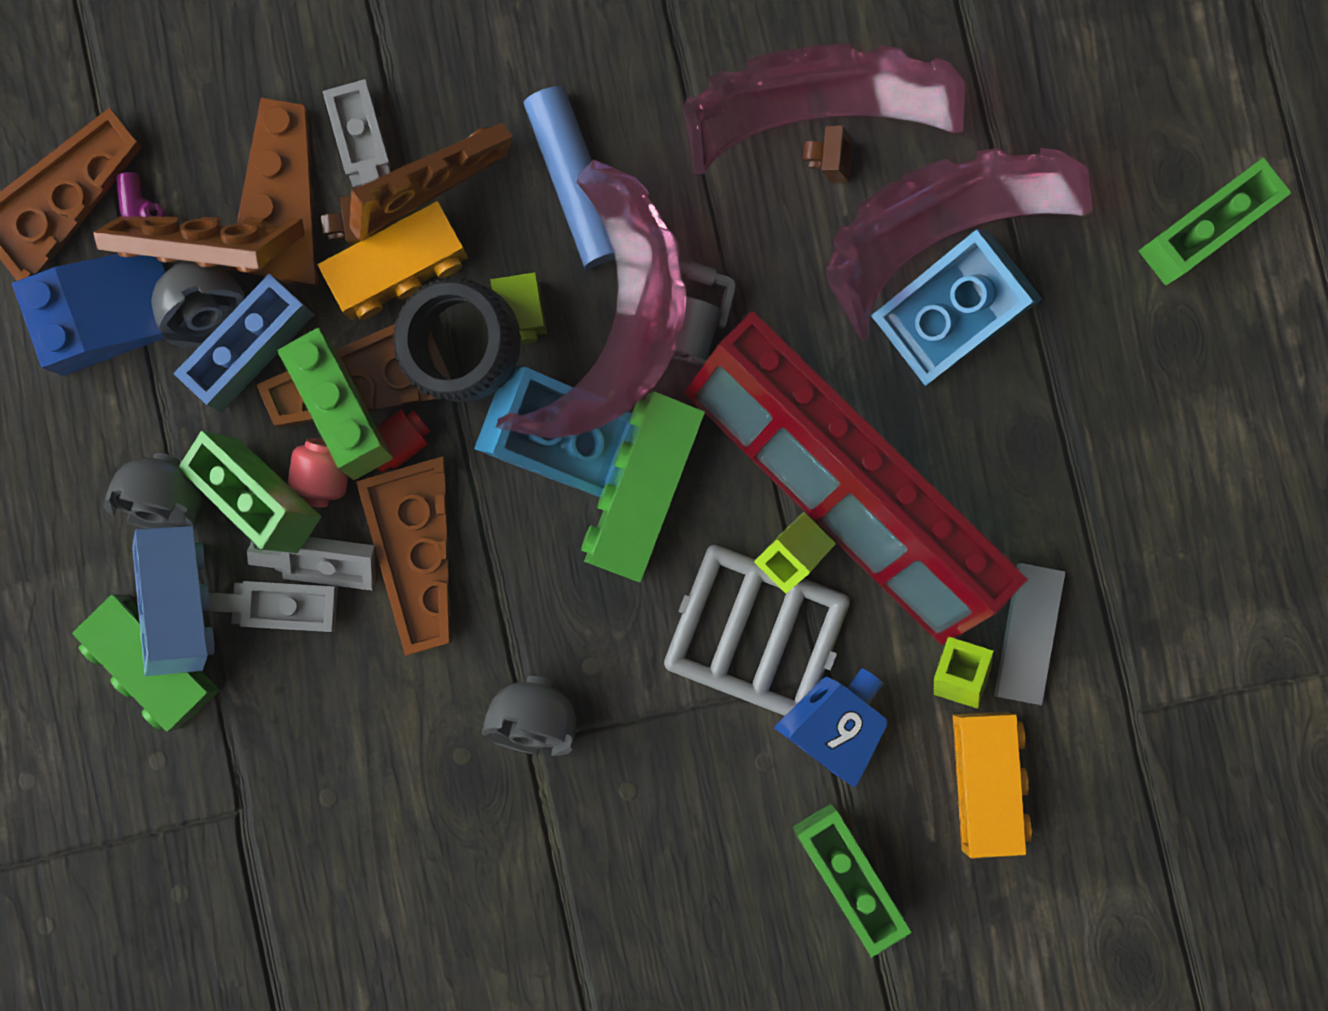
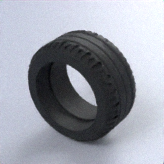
M457 277L438 279L416 290L417 292L413 293L406 300L407 304L402 306L398 314L399 319H396L395 334H393L396 359L407 379L427 395L454 402L476 401L491 395L499 387H502L516 367L521 346L518 321L505 299L486 286L469 279ZM469 302L479 308L486 320L489 333L488 347L482 361L472 372L458 379H447L436 370L429 356V333L433 323L443 311L455 304Z

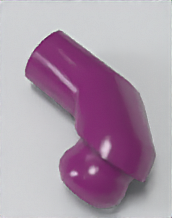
M125 172L116 175L122 216L165 217L164 209L160 204H154L142 197L139 174Z

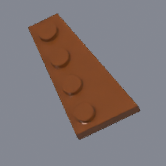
M261 98L237 223H243L245 218H265L266 226L281 227L284 225L286 218H302L305 236L266 263L263 269L255 272H242L235 266H228V271L232 274L261 279L270 274L279 282L319 288V276L316 271L315 258L317 243L312 208L314 207V193L311 188L310 175L312 160L309 111L305 105Z
M503 122L489 129L487 127L480 128L462 141L352 189L349 228L359 242L363 241L506 158L513 139L512 134Z
M396 324L336 349L369 412L440 400L423 393L415 387L399 367V362L394 352L396 348L393 346V334H395L394 327ZM430 330L428 351L431 361L443 377L452 379ZM288 371L257 384L274 426L279 428L314 422Z
M444 456L356 481L405 656L452 643L446 458Z

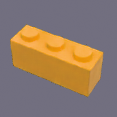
M436 201L317 265L342 312L351 320L357 317L359 320H365L382 311L383 303L397 296L399 299L410 297L413 293L417 292L416 290L423 287L421 283L436 275L438 278H445L461 269V262L468 259V256L439 202Z
M1006 711L952 714L961 850L970 858L1026 855L1025 842L1031 841L1032 827L1029 815L1023 814L1022 796L1028 795L1029 784L1026 769L1020 768L1019 749L1025 748V731L1022 722H1017L1016 714Z

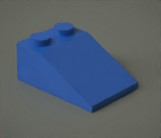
M118 254L53 267L11 283L41 368L65 376L164 339L162 332H160L155 323L151 304L153 289L157 281L167 272L164 262L158 261L157 257L154 256L121 257Z

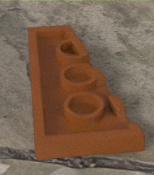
M108 108L0 191V260L17 281L43 272L117 180L116 175L124 171L142 148L141 144L112 109Z
M120 216L93 232L97 250L118 252V255L121 257L146 255L157 257V260L161 262L195 261L201 267L227 265L235 266L242 272H255L263 269L266 263L305 236L302 218H286L283 226L276 227L266 226L265 218H245L243 223L221 226L219 217H201L200 219L190 220L179 225L178 217Z

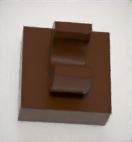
M825 126L824 142L808 141L804 143L803 160L809 161L810 168L821 169L832 183H849L853 139L844 126Z
M351 196L339 197L342 214L334 213L321 216L323 234L328 235L330 241L346 238V242L351 247L359 243V240L349 228Z

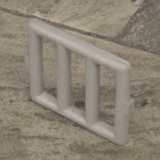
M711 545L705 553L690 595H684L678 612L682 613V616L665 657L664 666L670 672L785 716L822 679L825 669L831 671L837 655L832 650L848 611L850 599L844 593L803 578L784 598L753 683L728 675L727 672L761 583L763 581L770 585L778 586L754 563L756 559L719 545ZM721 565L745 574L711 666L707 667L685 658V655ZM807 598L828 606L829 610L796 697L793 700L769 691L803 599Z

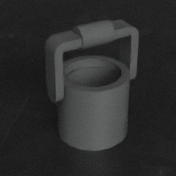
M678 261L669 263L664 269L655 303V309L660 310L661 315L652 350L675 360L705 364L710 356L716 328L724 329L735 291V281L729 276L716 273L717 269L692 261L689 262V265ZM672 273L684 275L686 279L712 286L714 284L724 287L725 291L720 309L698 299L679 295H667Z

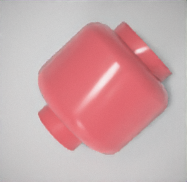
M309 438L306 439L305 445L294 449L290 463L288 486L298 495L302 496L301 498L312 507H328L329 500H336L345 495L349 476L338 468L324 439Z

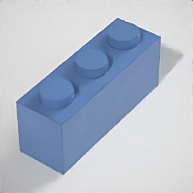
M268 274L174 372V375L206 405L223 412L278 354L277 350L287 345L315 314L284 285Z
M193 526L135 529L132 550L145 676L203 671L207 655L214 654L212 627H204L202 613L209 611L207 584H199L198 569H204L203 543L194 541Z

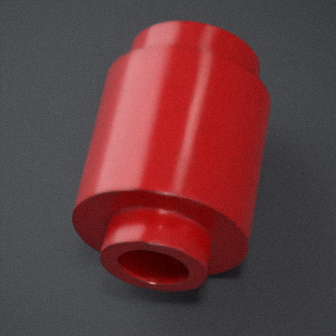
M401 408L377 426L394 459L379 466L378 469L382 473L391 467L396 470L429 444L425 435L431 430L415 410L407 414Z

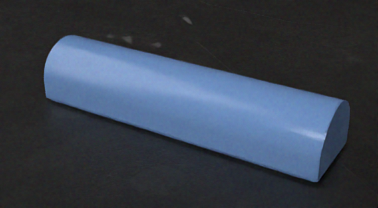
M553 86L533 93L524 101V107L585 270L627 255L565 88Z

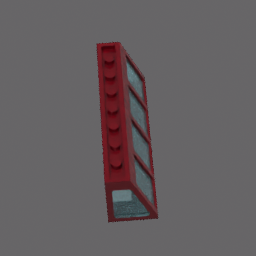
M753 311L717 346L684 392V395L700 410L704 411V414L940 645H944L948 637L955 638L994 615L1028 580Z

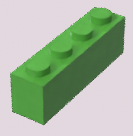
M657 392L648 394L646 400L638 399L629 422L635 425L630 442L622 441L614 460L613 466L619 468L613 485L606 483L597 505L598 509L603 510L597 527L590 525L581 547V551L587 553L584 562L641 582L703 419L704 411Z

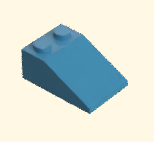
M976 229L871 316L926 386L1009 326L1041 301L1042 298L988 229Z
M516 366L512 375L508 377L509 379L496 391L474 449L517 467L600 497L606 483L613 485L619 468L613 466L617 451L623 440L630 442L635 429V425L629 423L632 413L530 368Z

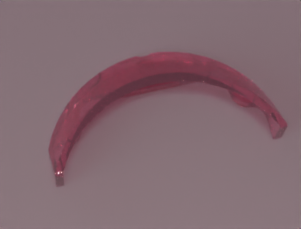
M850 44L816 45L797 50L777 51L747 60V69L737 73L722 70L710 77L709 87L696 98L688 97L683 105V115L695 175L704 174L722 153L744 139L778 126L809 119L834 116H880L915 121L943 129L950 133L963 132L965 82L949 62L935 58L933 61L925 63L907 58L900 48L880 45L878 49L871 52L855 51Z
M999 148L976 151L977 157L975 160L954 164L944 159L921 167L904 175L899 181L884 186L857 207L858 216L848 227L841 226L833 239L835 248L829 267L826 266L829 286L860 340L863 341L870 337L869 321L871 311L885 284L906 262L934 243L967 228L1008 217L1031 214H1073L1084 216L1092 212L1093 205L1087 167L1060 150L1040 148L1041 152L1039 155H1009Z
M593 160L579 173L576 181L596 208L606 227L617 266L618 298L616 313L609 338L602 353L587 375L560 399L526 415L521 416L515 413H508L498 419L497 429L550 439L578 435L594 430L619 418L632 409L631 407L650 388L656 385L669 365L676 349L675 338L682 330L685 313V284L681 281L677 258L680 251L673 232L667 229L660 214L647 197L650 193L636 177Z

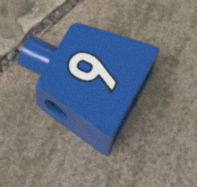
M864 668L860 669L848 688L829 677H825L778 722L774 729L855 788L887 727V719L869 706L884 683Z

